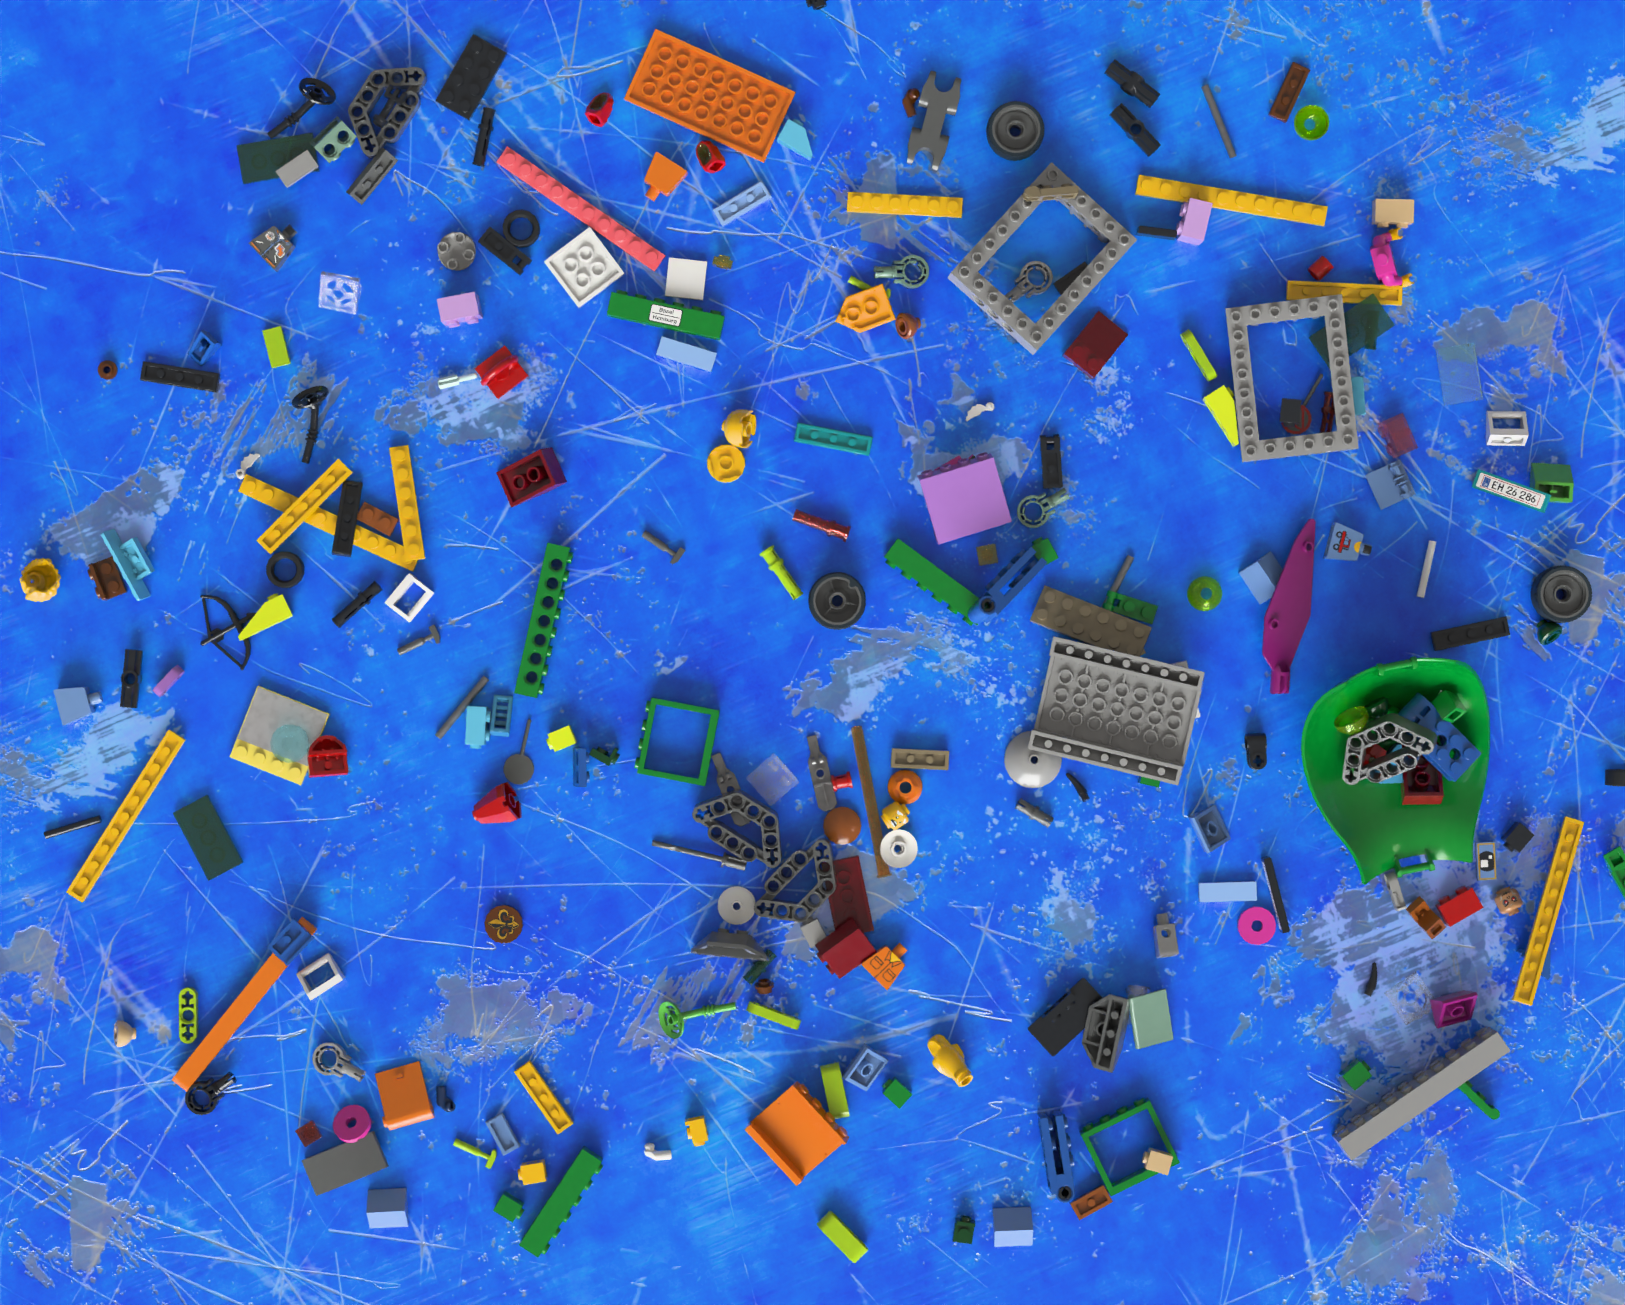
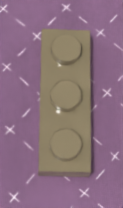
M892 748L891 768L948 770L949 751Z

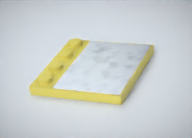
M257 686L230 757L302 785L308 771L307 755L309 748L318 737L322 736L330 714L264 687Z

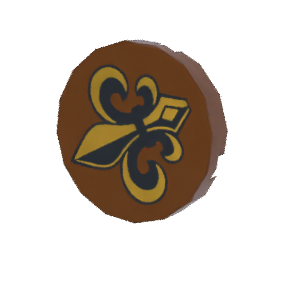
M499 905L487 914L484 923L485 931L495 942L510 943L522 932V916L512 906Z

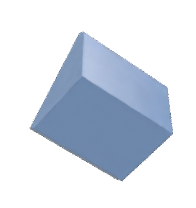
M1270 551L1240 571L1239 574L1258 603L1262 604L1272 598L1283 569Z
M1216 805L1188 816L1204 852L1210 853L1231 840Z
M864 1043L843 1072V1078L867 1092L889 1060Z
M407 1188L368 1190L366 1214L370 1229L409 1226Z
M1031 1206L993 1208L994 1247L1033 1245Z

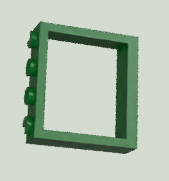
M654 697L651 698V701L647 700L645 712L649 713L647 720L644 719L642 731H645L644 739L640 738L638 750H641L640 758L636 757L634 767L638 769L637 773L706 786L720 710ZM656 704L711 715L699 779L644 768Z
M1148 1098L1137 1099L1133 1102L1134 1105L1128 1108L1123 1106L1116 1110L1117 1113L1111 1116L1109 1114L1099 1118V1122L1095 1124L1088 1123L1079 1131L1110 1196L1158 1174V1172L1145 1169L1144 1167L1111 1183L1089 1139L1090 1136L1147 1109L1168 1153H1171L1173 1156L1171 1167L1180 1163Z

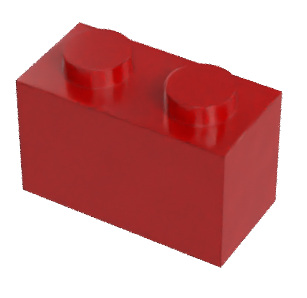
M1461 886L1455 890L1456 893L1452 896L1446 895L1438 900L1439 903L1435 906L1447 926L1451 927L1484 908L1472 887Z

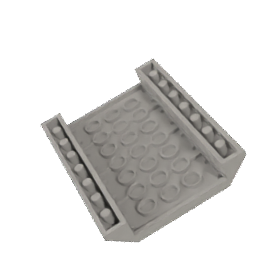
M1053 636L1049 653L1051 657L1028 749L1179 785L1202 693L1205 672Z

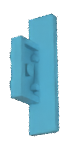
M115 529L101 533L105 545L111 552L136 600L140 601L150 597L151 595L142 579L154 572L155 569L138 538H132L122 544Z

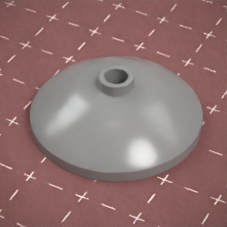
M1026 731L1014 737L1008 744L1004 756L1005 768L1009 776L1017 784L1027 788L1043 787L1053 781L1058 775L1062 764V757L1028 749L1032 731ZM1036 756L1038 759L1035 764L1031 763V757Z

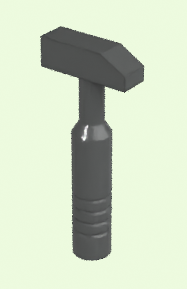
M646 530L641 536L660 550L672 555L673 559L670 562L672 565L677 563L685 552L681 547L677 553L674 552L667 544Z
M432 625L429 627L432 634L424 638L420 637L398 648L399 655L401 656L424 645L426 641L433 638L436 644H439L441 637L436 626Z

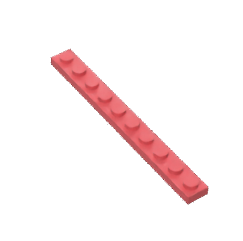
M508 146L497 160L500 166L655 272L666 257Z

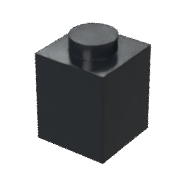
M1282 398L1279 422L1283 423V426L1295 427V424H1299L1302 400Z
M1515 822L1501 840L1505 842L1503 846L1510 852L1520 853L1533 838L1534 834L1521 823Z

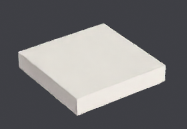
M669 258L665 296L703 300L707 262Z

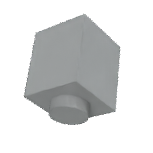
M809 917L806 921L802 922L803 925L800 926V929L810 948L827 937L818 918L813 919Z

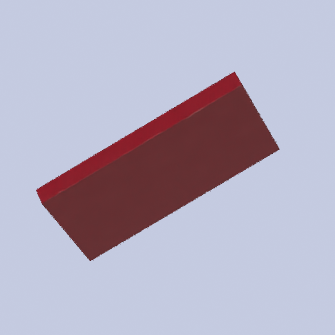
M859 856L834 860L837 888L828 899L835 930L853 918L863 933L874 931ZM821 863L822 870L829 871V863ZM826 880V890H832V882Z

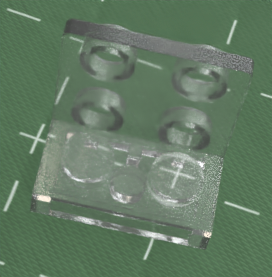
M775 753L746 777L770 806L800 782Z

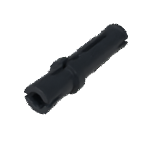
M483 107L481 124L478 125L479 135L472 162L473 165L485 166L490 134L494 129L492 124L495 109Z
M373 581L363 592L360 591L351 603L332 618L335 625L341 628L366 604L369 605L371 603L370 600L383 590L376 581Z

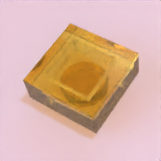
M719 254V257L714 256L712 265L731 271L733 261L730 260V257Z
M995 544L976 547L979 566L998 563Z

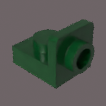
M599 746L597 749L592 748L589 755L608 766L611 763L615 764L620 756L617 753L619 749L616 747L610 757L607 756L608 751Z
M961 1215L960 1218H955L953 1242L972 1244L976 1224L972 1217Z

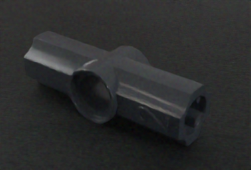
M1115 59L1104 73L1119 84L1125 93L1132 97L1135 96L1149 108L1160 96L1159 92L1145 83L1142 76L1128 70Z
M1122 103L1109 114L1124 130L1127 137L1133 140L1148 157L1161 146L1144 127V124L1137 120ZM1130 127H1139L1140 133L1133 134Z
M125 649L124 669L121 676L120 707L138 708L139 688L142 681L143 651ZM131 673L136 678L133 684H130L127 679Z

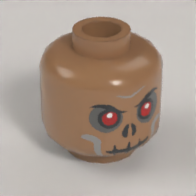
M1509 886L1496 892L1497 895L1494 897V901L1501 914L1508 913L1509 916L1520 912L1518 908L1523 905V902L1516 889H1511Z

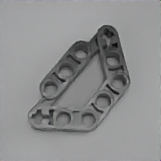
M409 67L374 70L370 73L350 104L348 113L361 149L367 157L373 159L387 142H397L420 108L421 100L418 93L427 82L426 74L421 68ZM416 74H419L421 76L418 79V81H415L414 79L416 77ZM396 75H402L403 79L400 83L393 81ZM377 76H383L384 80L381 84L374 83ZM390 84L394 86L393 90L396 88L407 89L405 92L407 97L401 106L396 104L387 118L388 124L381 128L379 134L376 135L369 114L384 91L387 90ZM367 92H372V99L369 101L364 100V95ZM409 97L416 98V102L413 105H407ZM362 108L361 116L355 117L353 114L354 110ZM399 113H405L403 121L399 122L396 120V116ZM363 126L369 127V132L366 135L360 134ZM394 129V136L391 138L386 137V131ZM366 140H370V143L374 146L373 152L368 150L370 147Z
M1395 713L1386 714L1360 725L1351 731L1347 740L1342 778L1349 785H1355L1365 778L1372 783H1379L1416 767L1421 755L1430 754L1434 750L1438 739L1435 732ZM1387 723H1391V724H1393L1395 727H1391V726H1389ZM1389 738L1406 746L1364 765L1367 747Z
M740 789L732 790L695 805L692 813L693 819L709 828L708 836L712 841L746 862H752L757 858L770 868H775L780 864L782 852L779 817L776 811ZM738 795L743 801L738 804L734 803L732 797ZM722 802L725 808L717 810L714 804ZM750 806H756L759 809V812L756 814H752L749 812L748 808ZM699 809L706 811L704 816L697 814ZM737 811L761 826L763 849L715 818ZM772 816L775 822L768 824L765 822V817ZM718 827L722 830V833L714 835L712 829ZM774 835L777 840L770 843L766 840V837ZM734 837L738 840V844L730 845L728 839ZM746 848H752L755 853L751 856H748L745 854L744 850ZM771 849H774V857H776L775 861H772V859L769 858L771 854Z
M821 838L807 851L805 849L795 851L765 882L766 893L755 903V913L760 917L795 922L806 921L837 888L836 871L830 841L826 838ZM821 843L824 846H827V848L824 850V856L829 855V857H823L819 859V857L822 856V850L818 849L817 847ZM798 853L805 856L806 860L804 863L797 862L796 855ZM814 858L818 884L800 902L773 899ZM826 861L829 863V871H823L820 868L821 862ZM784 867H789L792 870L790 877L784 876L782 872ZM829 880L832 882V890H826L823 887L824 881ZM770 881L778 883V890H772L769 887ZM810 895H818L819 903L813 904L810 901ZM762 903H765L766 907H772L775 904L773 914L771 913L772 909H766L762 912V908H759ZM784 905L787 908V914H780L778 906ZM798 908L805 909V917L797 915L796 911Z

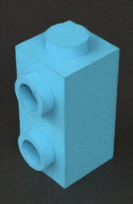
M467 706L465 744L470 745L472 749H481V745H486V741H490V730H487V722H491V711H488L487 706Z

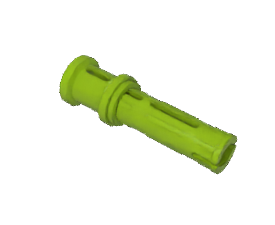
M774 545L759 554L760 557L763 556L769 565V570L774 571L793 600L803 594L785 568L783 558H780L775 552Z

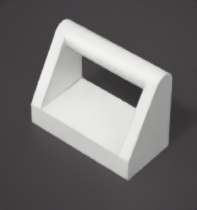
M1526 411L1486 412V445L1525 446L1529 436ZM1492 418L1520 419V429L1493 428Z
M409 573L384 603L408 622H411L433 596L434 592L413 574ZM416 583L426 592L413 608L405 614L396 606V603L411 585Z
M330 953L325 954L296 973L310 1001L345 979ZM329 962L335 976L312 990L304 977Z

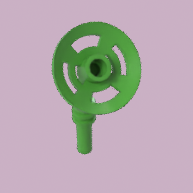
M666 1001L660 1005L658 1016L660 1025L666 1035L672 1039H677L684 1032L685 1019L702 1015L707 1017V1015L711 1016V1014L715 1015V1013L735 1010L737 1006L736 1002L715 1006L711 1004V1006L707 1005L705 1007L704 1005L699 1009L680 1012L673 1002Z

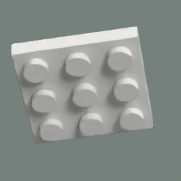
M590 227L544 261L578 308L625 274Z

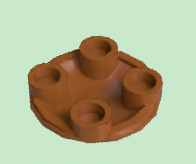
M840 806L834 808L826 815L823 828L825 835L830 841L835 844L845 845L857 839L861 831V821L855 811L848 807Z

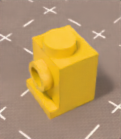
M704 1115L685 1119V1126H690L687 1128L688 1139H692L694 1146L704 1145L705 1141L709 1139Z

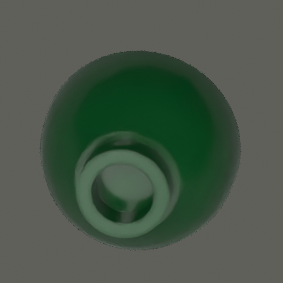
M1545 619L1540 621L1536 626L1538 628L1537 637L1540 644L1548 645L1555 641L1562 633V626L1556 622H1547Z
M1381 697L1368 703L1363 708L1364 713L1372 719L1386 715L1389 711L1388 698Z

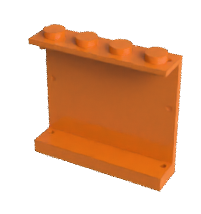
M798 1081L750 1121L745 1128V1131L796 1186L803 1181L804 1177L840 1145H845L849 1139L845 1128L839 1126L835 1122L833 1115L826 1112L822 1108L820 1101L813 1098L809 1094L807 1087Z

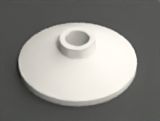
M893 830L887 833L881 841V857L891 867L904 868L910 865L917 856V842L905 830ZM896 845L900 847L899 852H895L894 847Z
M740 886L730 887L720 895L718 911L726 922L734 925L743 924L754 915L756 901L753 894L746 888ZM734 903L740 904L738 910L733 908Z

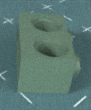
M337 116L310 144L330 163L337 160L345 148L352 146L357 136ZM344 130L345 136L338 138V133ZM327 144H331V149L325 152L324 147Z

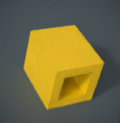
M544 1159L521 1163L520 1169H518L519 1180L523 1181V1185L545 1182L547 1180Z

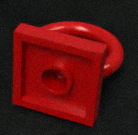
M503 346L474 368L481 377V385L488 386L498 400L529 377L518 363V356L512 355L506 346Z

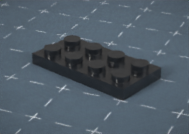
M473 34L438 95L436 102L470 121L506 58L507 53Z

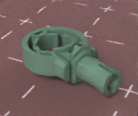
M909 255L902 260H895L892 262L894 266H874V278L894 279L893 284L900 283L909 289L920 287L929 277L927 262L917 255ZM919 261L920 263L917 266L920 268V277L917 280L919 281L922 277L924 278L921 283L912 285L917 280L907 278L905 267L907 264H916Z
M1063 488L1040 502V499L1047 496L1045 492L1039 496L1031 495L1022 499L1017 508V516L1020 522L1030 528L1044 525L1049 516L1056 513V511L1053 509L1048 513L1045 512L1070 499L1068 494L1060 497L1067 492L1066 489ZM1026 500H1030L1025 504L1026 506L1030 503H1037L1041 506L1042 516L1034 521L1038 522L1041 520L1040 524L1030 525L1026 523V520L1032 522V520L1026 517L1025 507H1023L1022 513H1020L1021 506ZM1048 502L1049 505L1044 508L1043 504Z

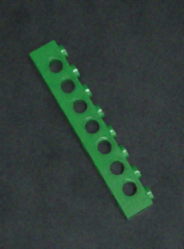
M547 543L514 691L516 694L538 698L539 694H543L545 684L542 683L543 676H547L549 667L546 664V660L552 654L553 646H550L551 638L555 639L557 627H554L556 619L559 620L561 609L558 608L559 601L564 599L565 590L562 589L563 583L567 582L569 577V571H566L568 563L571 564L574 552H571L570 547ZM555 559H560L562 562V567L559 570H554L552 567V562ZM551 578H556L558 581V586L554 589L548 586V581ZM548 596L554 600V604L550 608L544 605V599ZM543 615L548 616L550 619V623L547 626L540 624V618ZM538 634H543L546 638L543 645H538L535 641ZM534 653L541 655L542 659L538 664L533 663L531 660ZM531 671L537 674V680L534 683L529 682L527 679V675Z

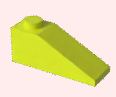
M1223 385L1202 400L1234 447L1239 444L1235 403L1233 400L1234 394L1229 387L1226 388Z
M276 593L267 597L268 601L261 606L239 634L238 638L240 641L293 616L282 594L278 595Z

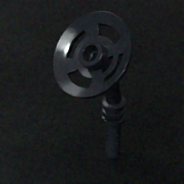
M315 78L302 79L299 83V90L308 101L295 113L292 112L291 116L288 115V118L285 117L283 122L267 133L268 136L273 139L286 128H291L292 124L295 125V122H299V119L316 103L320 105L332 104L336 99L334 90L321 80ZM322 89L329 95V97L325 96Z
M325 386L308 388L300 392L292 400L294 408L311 409L310 429L307 430L309 433L306 434L308 438H305L307 442L302 462L307 464L310 462L314 443L317 442L315 440L318 438L316 434H319L317 431L319 405L329 393L328 388Z

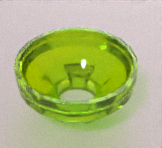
M1308 105L1301 108L1294 118L1295 131L1305 140L1312 141L1321 138L1329 127L1327 113L1316 105ZM1305 120H1313L1315 128L1307 130L1304 126Z
M1207 576L1199 577L1190 583L1187 590V598L1195 609L1209 611L1216 608L1220 603L1222 589L1215 579ZM1203 588H1209L1212 592L1211 597L1207 600L1201 597V590Z
M1365 707L1348 709L1335 719L1334 726L1339 732L1348 735L1359 733L1368 721V712Z

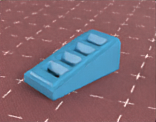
M494 695L490 735L509 737L513 696ZM497 702L508 703V706L497 705ZM496 710L507 711V714L496 713ZM496 718L507 719L506 722H505V721H495ZM495 726H503L506 729L495 728Z

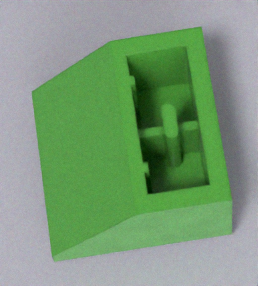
M1531 463L1530 487L1550 494L1549 502L1572 503L1574 482L1570 465Z

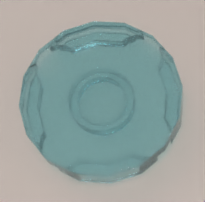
M292 724L283 725L272 735L270 741L271 750L280 761L287 763L297 762L303 759L308 752L309 737L306 731L299 726Z

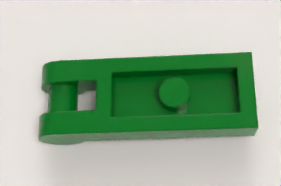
M1110 590L1107 591L1106 596L1108 597L1102 608L1153 624L1158 606ZM1115 599L1119 600L1117 607L1113 606Z
M1469 1081L1458 1087L1489 1118L1493 1120L1499 1118V1110L1493 1105H1487L1484 1102L1486 1098L1479 1091L1475 1093L1471 1089L1473 1085Z

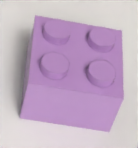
M1194 198L1184 202L1179 213L1182 219L1177 223L1175 229L1178 235L1177 241L1198 246L1204 241L1213 203Z
M475 292L437 299L441 322L445 326H449V328L458 327L462 322L475 324L479 322V319H483L479 296Z

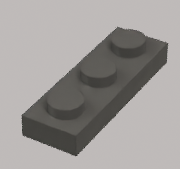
M382 147L346 192L362 205L398 160Z

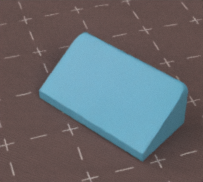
M1363 376L1351 377L1355 416L1365 415Z

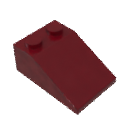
M1098 311L1062 356L1090 379H1093L1128 334Z
M552 447L540 449L496 472L511 508L567 483Z
M1423 755L1420 756L1416 767L1403 772V783H1401L1402 805L1441 804L1444 797L1442 774Z

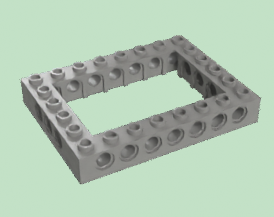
M1051 162L1030 187L1036 186L1042 189L1046 185H1053V188L1061 187L1063 184L1077 185ZM1079 186V193L1075 198L1056 201L1061 202L1070 211L1071 215L1074 214L1084 223V227L1092 230L1101 242L1109 243L1036 324L978 271L982 269L986 262L995 255L997 250L1006 243L1014 231L1021 226L1025 219L1043 201L1028 202L1021 195L947 277L1032 355L1037 352L1137 241L1130 232Z
M1342 294L1225 308L1242 463L1358 449ZM1325 316L1337 431L1259 440L1247 325L1277 324L1280 321H1297L1303 318L1317 319Z

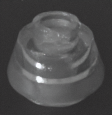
M1128 985L1125 989L1127 997L1129 995L1139 996L1152 992L1150 987L1140 985Z

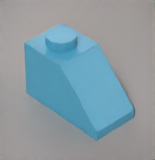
M788 119L777 138V142L811 161L813 154L806 129L803 127L804 124L796 119H793V121Z

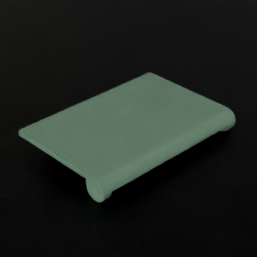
M1166 989L1139 996L1129 995L1127 997L1129 999V1010L1136 1049L1174 1040Z

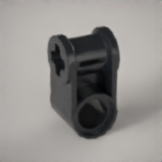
M1245 734L1248 766L1254 770L1263 769L1267 764L1266 734ZM1256 756L1258 759H1261L1258 767L1256 763H1253V759H1256Z

